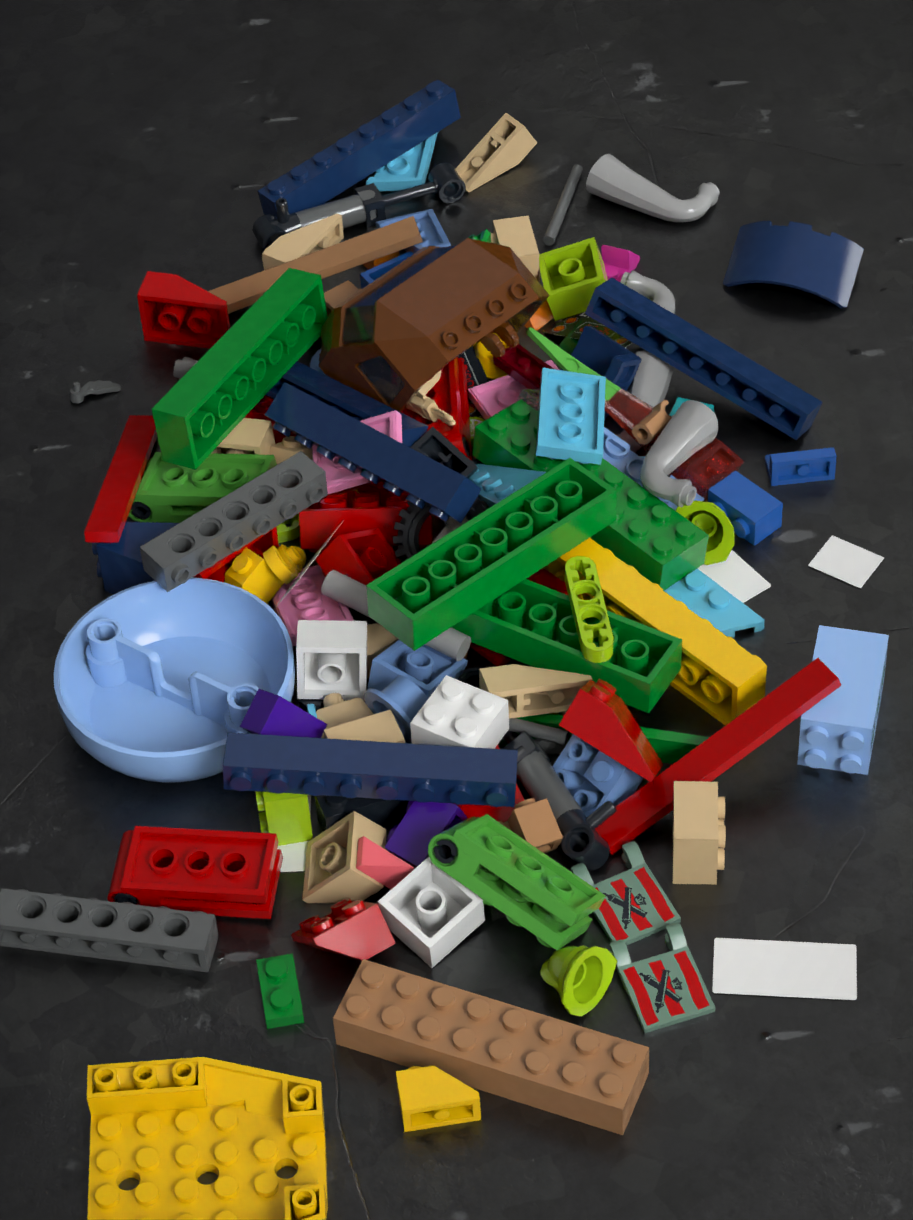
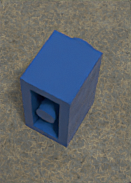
M736 470L708 489V502L714 503L724 510L734 527V533L755 546L782 526L783 503Z

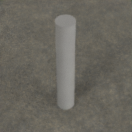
M336 570L330 571L323 581L321 593L370 617L368 616L366 585ZM451 627L425 645L456 661H461L470 647L471 637Z

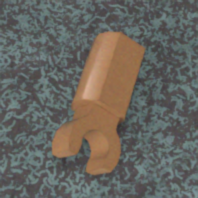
M667 400L655 405L652 411L633 428L632 434L639 444L645 445L650 443L663 431L673 417L668 416L665 411V407L669 404Z

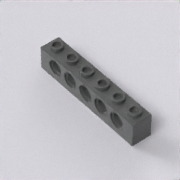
M302 451L298 452L140 546L144 571L167 592L184 584L190 578L212 567L218 561L240 550L246 544L266 534L274 527L293 518L302 510L328 495L326 472Z
M1 888L0 946L209 972L219 937L214 914H207L202 911L174 910L164 906H141L130 902L101 901L96 898L69 897L59 893L45 894L30 892L25 889L12 890Z

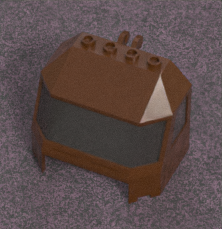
M467 238L455 246L436 247L431 245L423 247L333 309L321 327L322 348L319 354V367L326 376L402 413L426 382L474 344L481 341L485 348L490 351V354L496 358L505 354L506 348L500 339L510 348L517 346L520 339L517 334L550 295L508 246Z

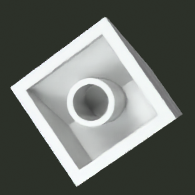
M298 620L296 642L297 699H324L331 693H339L344 700L354 698L365 700L364 694L367 691V621Z

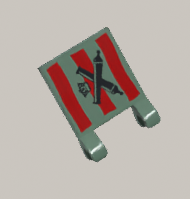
M634 841L622 845L624 853L621 854V859L629 870L599 883H593L585 864L579 863L571 867L572 873L606 895L601 906L592 913L610 942L622 939L626 946L666 929V926L669 924L681 922V917L647 866L640 848Z
M680 923L666 926L665 942L671 951L640 961L631 962L624 940H616L610 943V953L617 960L615 968L618 971L644 1034L715 1012L716 1009L687 946Z

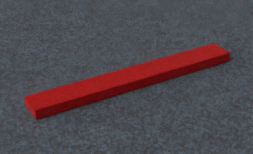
M129 415L85 528V542H119L157 438L152 415Z
M819 658L815 659L656 776L652 782H648L616 806L617 812L595 829L608 843L610 854L613 855L622 848V845L632 841L673 810L674 781H713L841 686L839 678Z

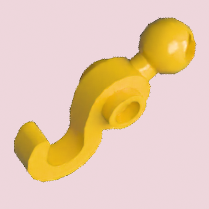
M283 544L278 548L272 546L263 553V557L270 569L285 584L290 583L298 576L306 562L304 551L297 546L291 545L286 547Z

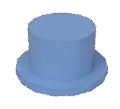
M398 675L382 691L368 689L364 694L368 708H370L373 714L391 709L403 734L405 743L412 744L410 722L428 700L425 693L414 682L402 675Z

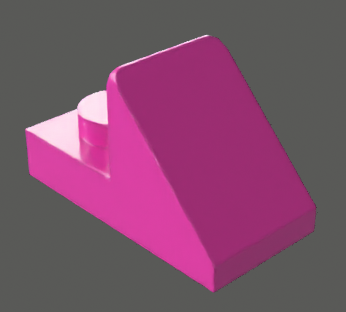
M608 245L601 246V256L608 280L614 278L621 282L625 271L631 273L640 261V256L629 250Z

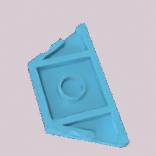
M698 568L664 590L674 599L682 601L688 609L699 617L707 619L713 627L726 636L735 637V631L753 628L754 632L764 629L765 619Z

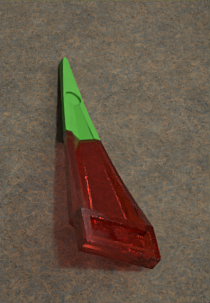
M528 327L526 334L564 371L601 376L538 331ZM606 379L605 411L639 444L632 434V430L652 411L653 406ZM659 433L650 443L645 445H639L642 446L647 452H649V450L651 449V447L653 446V444L655 443V441L661 433ZM715 438L712 442L695 452L671 472L670 475L676 479L690 480L692 486L696 487L697 493L705 498L708 495V489L735 470L738 471L744 461L721 440Z

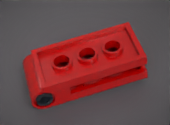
M456 357L441 369L439 381L426 394L427 397L436 402L439 409L453 416L456 422L455 425L449 426L439 419L435 422L429 421L406 408L401 413L427 425L428 430L434 427L466 457L472 460L466 367L462 359L458 360V357ZM395 372V381L402 384L400 377Z
M135 826L134 830H128L122 835L107 899L109 902H130L135 905L150 907L164 906L174 910L190 912L202 911L207 914H214L215 916L271 919L283 861L282 851L277 849L279 842L277 834Z

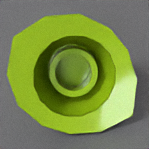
M697 500L693 501L689 506L677 507L676 512L709 535L704 564L711 565L726 561L735 545L734 527L724 510L714 503Z
M585 945L579 947L567 946L558 951L556 950L543 963L540 975L546 983L554 987L559 993L561 1002L570 1015L582 1017L591 1011L604 996L612 981L617 960L607 948L598 946L587 947Z

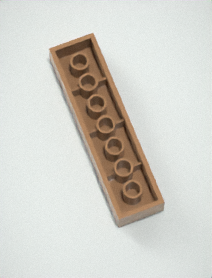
M365 959L362 960L333 1017L337 1045L409 1068L413 1066H436L469 1087L623 1135L649 1074V1047Z

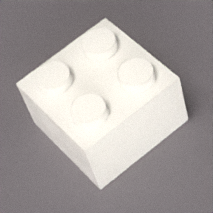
M446 675L410 722L412 744L495 749L509 729L508 700Z
M430 857L426 858L378 901V906L389 930L431 968L438 964L485 921L483 899L435 866Z

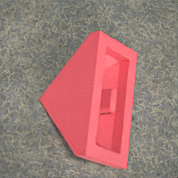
M363 836L358 839L356 869L390 890L415 869Z

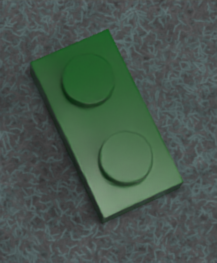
M293 953L257 959L256 963L267 1029L304 1023Z

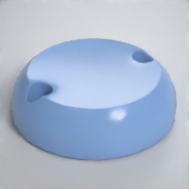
M192 577L184 584L167 592L156 581H151L122 590L106 598L77 621L68 632L57 654L53 673L54 689L60 714L69 733L81 748L100 763L127 776L146 781L162 783L194 781L223 772L228 732L251 734L241 728L240 725L258 689L279 695L291 702L295 684L294 651L287 628L280 617L268 604L242 588L212 579Z

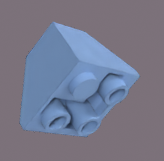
M574 734L552 766L586 817L607 800L611 801L616 807L631 796L643 780V777Z

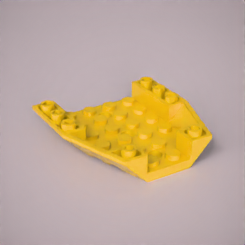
M207 1057L88 1065L87 1102L91 1114L87 1220H326L328 1211L327 1163L321 1081ZM289 1166L297 1170V1173L288 1179H283L276 1175L283 1167ZM212 1172L218 1175L217 1180L212 1184L205 1185L198 1182V1178L204 1173ZM135 1178L140 1181L138 1186L132 1190H122L119 1188L120 1183L125 1179Z

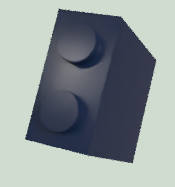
M126 522L119 542L92 543L93 554L98 555L97 576L103 578L105 591L116 594L130 587L155 581L144 571L140 546L179 523Z

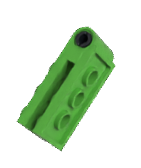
M155 452L154 456L148 460L128 516L137 522L181 523L277 465L274 455L211 453L194 470L165 462L162 459L161 452Z
M488 814L480 818L470 817L434 836L428 845V854L435 866L483 899L484 904L494 906L503 912L512 924L524 927L533 933L542 945L554 948L557 951L587 931L593 920L588 915L597 910L606 895Z

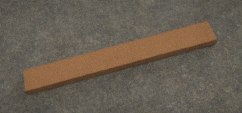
M411 216L208 292L227 301L228 313L253 305L288 268L321 275V279L422 243L423 241L415 218Z

